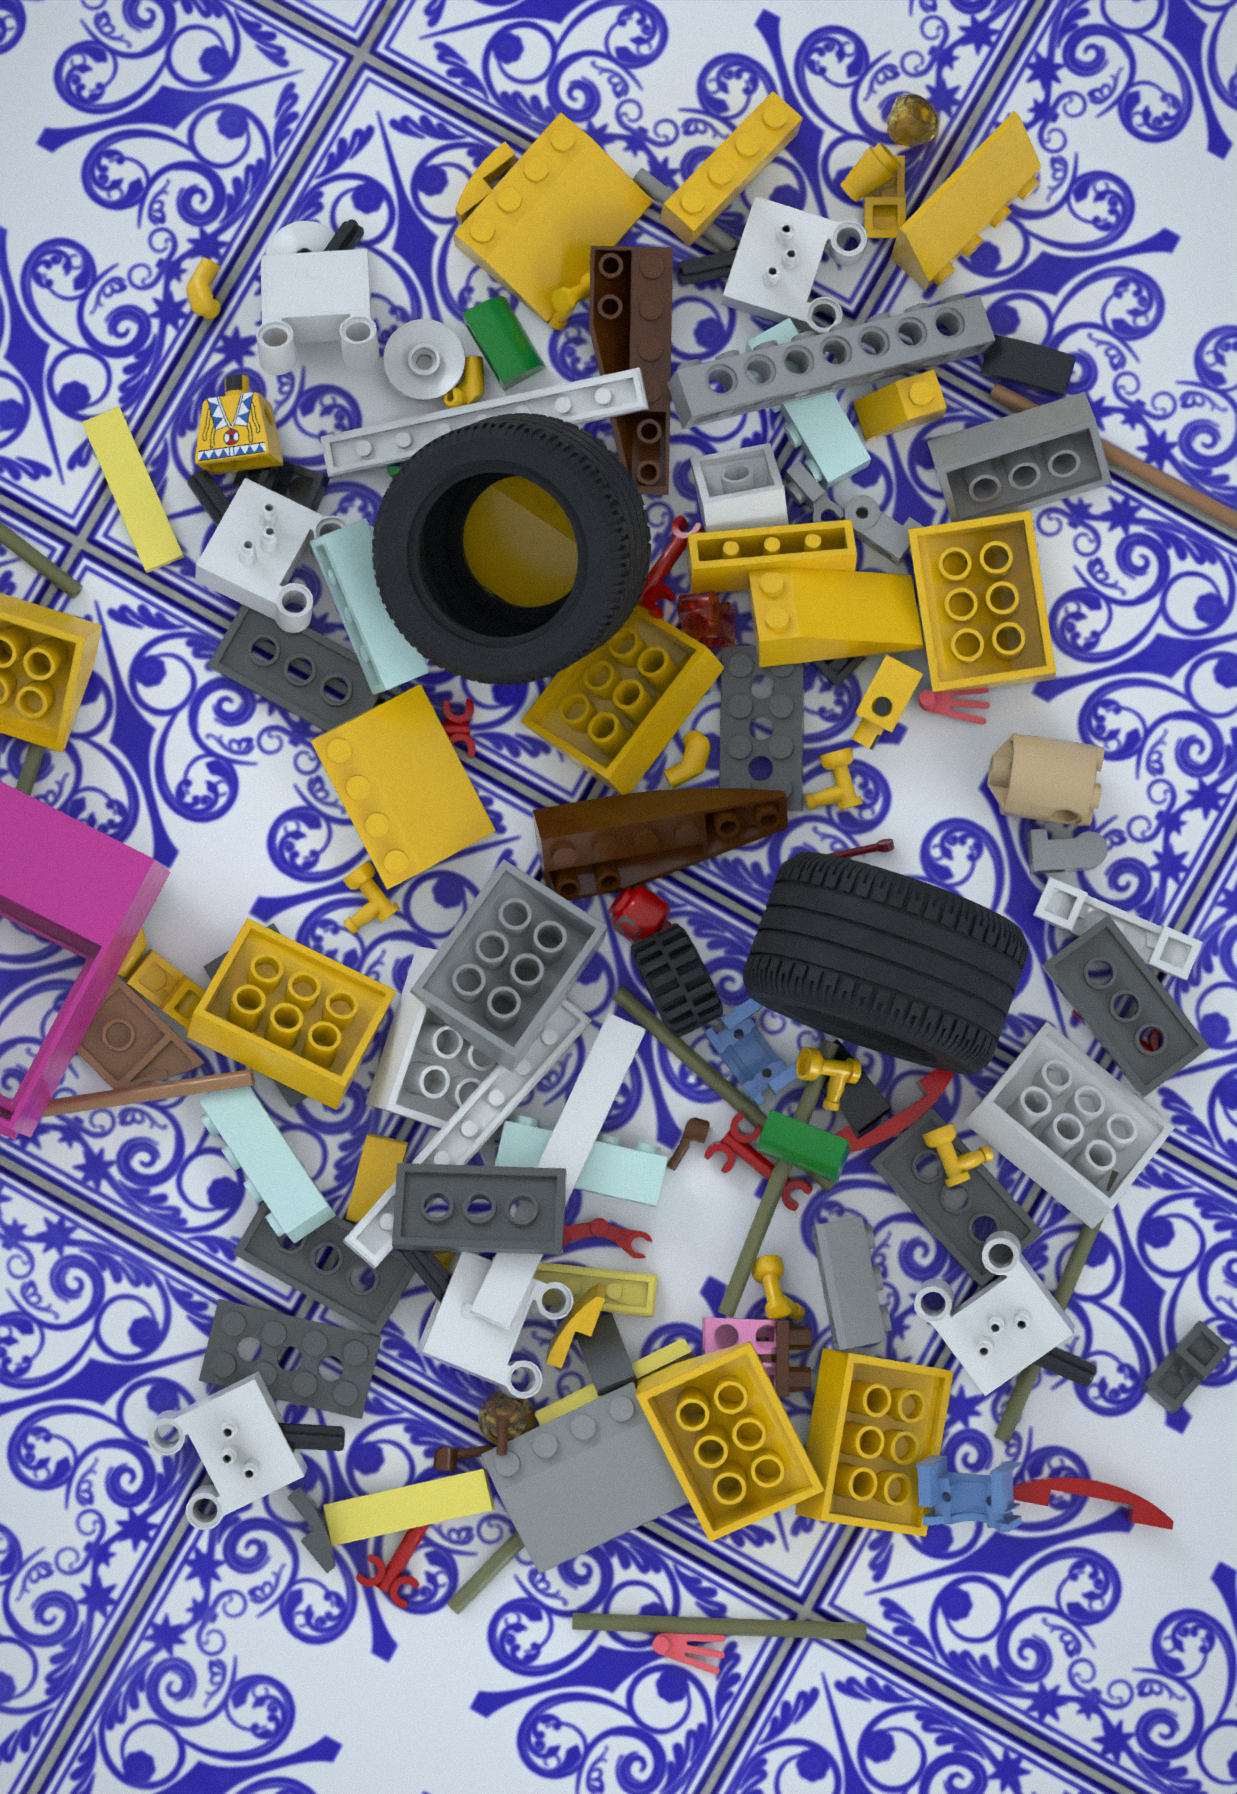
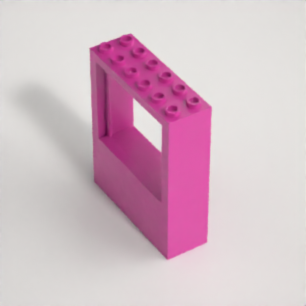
M1 781L0 916L86 959L13 1100L0 1094V1134L15 1140L18 1133L31 1138L171 872L155 859Z

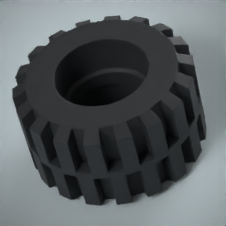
M674 923L631 945V956L655 1007L671 1034L680 1038L723 1016V1005L694 944L683 927Z

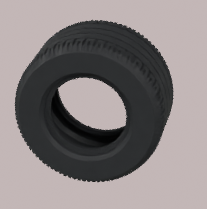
M510 413L486 418L441 435L419 449L411 456L410 460L405 462L399 469V473L394 476L389 484L390 488H387L381 501L383 504L379 506L376 516L377 521H375L373 536L375 537L372 539V553H374L372 562L373 570L376 572L374 575L376 585L380 589L379 595L382 598V603L386 605L387 608L385 609L390 619L394 620V625L398 628L400 634H404V639L413 648L416 647L418 653L426 659L429 658L430 662L439 668H445V671L456 676L460 675L461 678L475 682L477 680L479 683L491 685L493 683L495 685H517L541 680L566 669L604 645L620 630L623 623L632 614L633 608L636 607L641 597L640 593L643 592L647 580L645 576L648 575L650 565L648 559L651 558V544L649 543L651 534L650 527L647 524L649 523L647 511L644 510L643 506L645 504L641 493H638V487L633 477L630 478V472L625 465L619 462L620 459L612 450H608L603 442L598 438L594 439V436L586 430H579L578 426L567 421L563 422L559 418L534 413ZM519 476L543 488L558 502L573 528L578 550L575 582L573 588L565 596L550 604L523 607L504 602L489 593L478 582L468 565L463 544L464 526L473 503L484 490L505 478Z
M801 852L785 861L778 870L766 909L758 927V933L754 938L749 957L743 969V982L749 997L757 1003L826 1034L923 1066L958 1074H974L986 1067L994 1056L1005 1018L1014 997L1013 994H1015L1022 970L1028 958L1029 947L1022 929L1006 917L962 896L900 873L863 862L823 853Z

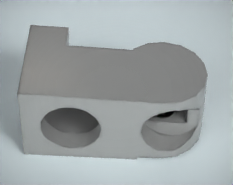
M866 495L853 497L847 502L844 509L843 520L852 519L854 536L897 566H899L911 548L908 529L923 527V525L911 517L907 519L904 525H901L881 512L878 503Z
M1033 829L1027 833L1030 875L1088 871L1095 869L1107 856L1108 846L1106 840L1096 832L1087 831L1081 833L1076 838L1048 840L1047 829Z

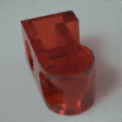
M714 590L679 595L677 604L680 625L687 635L709 649L735 646V607L731 602L720 603Z

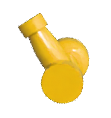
M590 271L582 276L579 285L570 289L561 287L553 291L551 299L556 313L553 314L550 325L555 330H563L568 322L567 319L572 315L577 303L584 300L590 302Z
M851 747L819 756L823 768L832 770L836 786L815 794H806L805 799L809 811L817 809V806L837 803L839 811L863 804L861 796H856L848 765L854 759Z
M369 860L342 880L349 889H360L369 901L352 918L349 917L343 921L346 928L353 935L360 930L361 926L369 923L375 917L380 923H383L401 909L396 902L392 904L372 879L375 875V868Z
M803 1047L797 1057L796 1073L800 1080L806 1081L816 1080L820 1074L830 1076L827 1086V1097L824 1098L822 1107L830 1111H838L840 1106L839 1100L844 1091L845 1084H855L860 1078L861 1063L858 1059L848 1058L846 1061L823 1058L822 1053L818 1049Z
M953 1123L922 1134L925 1144L930 1148L936 1147L948 1177L945 1179L947 1188L971 1179L968 1170L975 1168L983 1162L987 1163L994 1159L992 1150L988 1145L957 1157L951 1142L957 1134Z
M764 1255L757 1258L751 1274L756 1282L763 1284L767 1304L765 1305L767 1318L778 1320L788 1316L794 1321L801 1320L805 1314L804 1307L794 1303L792 1299L782 1294L779 1282L785 1271L782 1258L777 1255Z

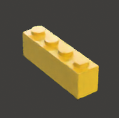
M772 91L663 204L659 220L690 247L797 136L803 117Z
M852 519L687 534V567L690 590L693 594H695L694 592L706 594L749 590V571L784 567L855 571L857 552Z

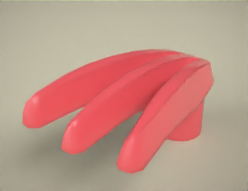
M989 688L935 693L932 690H924L919 695V705L928 712L985 724L986 719L983 717L954 711L950 708L988 709L990 707L988 702L951 699V697L987 693Z
M661 1633L653 1640L652 1647L660 1655L713 1674H719L720 1670L718 1667L688 1657L685 1653L720 1659L725 1657V1653L688 1645L687 1641L724 1642L726 1637L714 1634Z

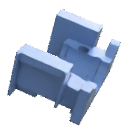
M750 998L724 1018L720 1017L719 1020L725 1029L716 1034L712 1028H709L704 1032V1036L754 1104L759 1107L765 1102L761 1096L764 1091L770 1088L776 1097L779 1094L778 1091L794 1081L798 1076L796 1073V1062L787 1068L765 1041L756 1024L750 1018L763 1007V1005ZM737 1030L741 1031L743 1038L736 1039L734 1032ZM764 1069L771 1071L770 1078L763 1077L762 1071Z
M931 1455L915 1465L918 1471L919 1503L917 1506H934L935 1508L923 1516V1525L979 1521L987 1523V1528H995L1000 1532L1012 1531L1022 1524L1021 1515H1013V1512H1011L1020 1506V1503H1014L1013 1470L1020 1466L1022 1462L1006 1461L990 1471V1475L947 1472V1456Z

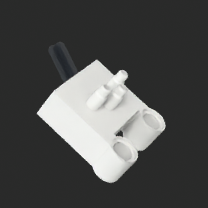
M198 470L193 473L187 480V485L217 526L196 564L195 581L274 619L278 626L286 632L297 633L306 629L312 618L313 596L304 585L298 583L288 584L307 547H312L310 541L347 526V522L334 515L323 516L247 478L242 482L230 504L207 470ZM312 549V554L314 555L315 559L317 560V558H316V556H315V553H314V551H313V549ZM289 603H296L303 607V611L291 613L284 606Z
M259 1371L179 1411L167 1410L161 1412L155 1418L147 1435L149 1446L153 1451L167 1456L178 1452L188 1435L192 1440L214 1485L205 1484L198 1487L186 1505L187 1520L192 1526L200 1530L213 1529L220 1523L223 1516L304 1477L308 1467L299 1449L342 1451L345 1445V1429L342 1426L285 1423ZM162 1424L175 1426L179 1433V1439L172 1442L162 1439L159 1435L158 1427ZM203 1498L212 1500L217 1506V1513L210 1516L200 1513L196 1502Z

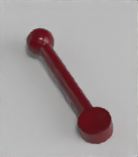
M882 839L875 844L828 854L849 858L877 851L889 852L895 847L893 839Z

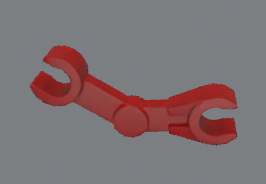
M596 1218L592 1222L564 1225L565 1238L563 1240V1248L569 1241L597 1236L615 1242L633 1258L642 1259L646 1256L634 1252L631 1247L633 1239L642 1237L646 1241L652 1242L651 1237L645 1232L620 1229L607 1223L602 1218Z

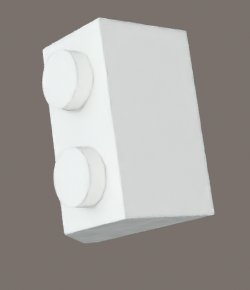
M770 443L690 458L705 532L789 525L785 490Z

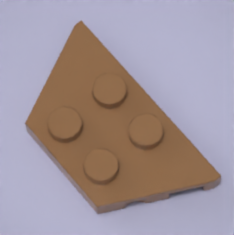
M118 974L76 1051L114 1090L153 1084L200 1068L205 1064L203 1059Z

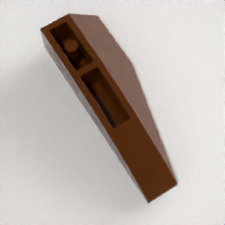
M591 246L589 331L599 374L602 376L640 367L649 410L610 418L620 463H623L630 472L629 476L630 478L633 477L638 487V493H641V495H668L670 391L667 383L671 379L673 247Z
M746 788L655 790L613 795L533 810L536 844L544 885L568 901L622 891L627 886L632 889L638 885L648 883L788 828L785 791Z

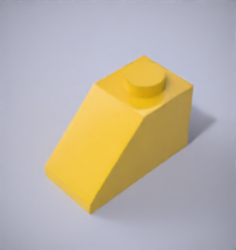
M935 369L895 381L853 402L865 442L944 417L947 409Z

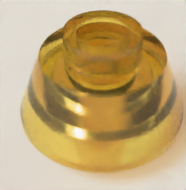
M904 93L896 98L887 117V132L896 144L914 147L933 141L937 137L939 118L933 106L925 98L917 94Z
M502 1391L493 1393L483 1402L478 1417L482 1434L495 1445H497V1418L491 1413V1402L497 1397L495 1409L499 1415L503 1411H509V1413L511 1411V1398L503 1394ZM512 1398L516 1403V1411L513 1417L509 1419V1423H512V1426L508 1428L507 1442L534 1429L535 1411L527 1398Z

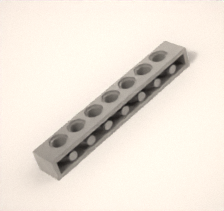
M956 294L942 300L940 305L928 307L927 303H919L905 309L904 314L891 316L889 312H883L866 320L867 323L853 326L851 321L843 322L831 327L827 333L815 335L814 331H807L794 336L791 342L778 345L776 340H772L755 346L753 348L754 351L740 354L738 350H731L716 356L715 361L701 364L699 359L682 363L677 367L676 372L667 383L682 430L983 354L995 341L981 297L976 295L965 298L964 294ZM936 323L947 327L950 336L940 333ZM899 333L907 334L911 338L913 345H907L902 342ZM861 342L872 345L876 355L865 352ZM826 351L834 354L838 364L828 362L823 352ZM785 361L797 364L801 374L791 372L786 367ZM747 371L757 372L761 376L763 383L753 382L748 377ZM709 380L721 383L725 393L714 391L709 385Z

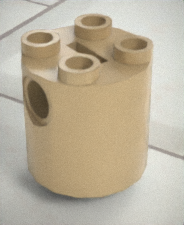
M1012 733L1011 737L992 755L987 786L999 803L1001 815L1082 827L1090 826L1094 808H1098L1101 797V784L1095 782L1097 771L1101 772L1105 750L1104 747L1092 744Z

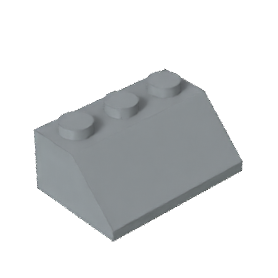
M863 1217L812 1226L811 1231L834 1350H844L886 1341L885 1332L892 1331L888 1308L887 1306L880 1307L877 1295L878 1290H884L879 1265L872 1266L869 1254L870 1249L876 1248L872 1225H864Z

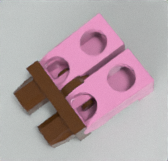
M702 1317V1355L751 1341L779 1397H789V1392L811 1389V1367H789V1350H811V1328L789 1325V1321Z

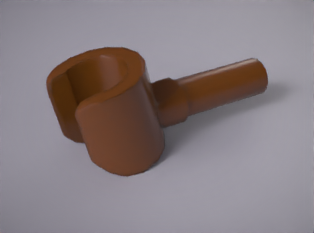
M696 1117L687 1121L680 1144L666 1165L668 1168L676 1170L689 1149L691 1140L705 1143L710 1127L709 1121Z
M496 1397L491 1402L490 1407L491 1413L497 1418L496 1455L505 1456L507 1455L509 1419L515 1414L516 1403L511 1398L510 1413L506 1416H501L495 1409Z
M492 1445L470 1448L439 1447L434 1454L433 1467L438 1470L456 1471L457 1458L481 1457V1454L492 1449Z

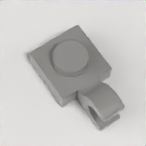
M800 461L796 462L786 471L784 479L788 484L784 487L797 504L801 505L805 502L810 509H813L812 523L822 522L821 515L825 512L834 514L838 520L843 519L844 513L842 508L825 495L826 491Z

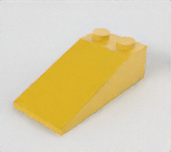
M799 567L749 571V603L759 668L919 650L924 647L912 575Z

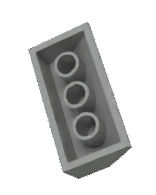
M1085 392L927 441L951 522L1022 512L1112 484L1096 419Z

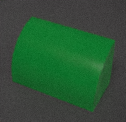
M504 296L486 300L462 313L463 323L504 392L547 368Z
M770 1109L761 1134L758 1151L838 1183L852 1144L849 1140Z

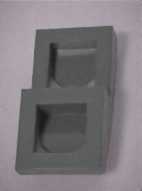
M612 1312L598 1317L592 1336L575 1331L598 1396L614 1391L631 1382H638Z
M1199 1320L1140 1387L1172 1415L1177 1412L1200 1382L1210 1375L1231 1347Z
M301 1485L287 1498L313 1529L312 1532L301 1540L302 1544L324 1571L329 1573L336 1566L329 1531L314 1500L304 1486Z

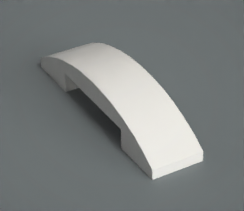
M1052 877L1048 878L1033 916L1067 933L1080 937L1109 915L1149 968L1185 981L1188 979L1203 943L1202 941L1167 926L1161 927L1093 898L1087 895L1088 893Z

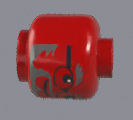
M638 885L632 889L628 886L625 887L608 911L612 915V928L633 944L672 925L667 920L670 913L669 904L644 885Z

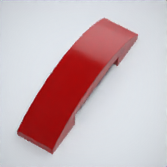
M936 1069L917 1081L916 1084L924 1097L861 1138H856L849 1125L834 1135L851 1142L852 1148L850 1153L867 1149L891 1138L919 1119L938 1100L954 1073Z
M1044 1477L1013 1485L1014 1500L1048 1506L1051 1490L1128 1504L1127 1521L1173 1529L1174 1521L1154 1504L1139 1495L1108 1483L1078 1477Z

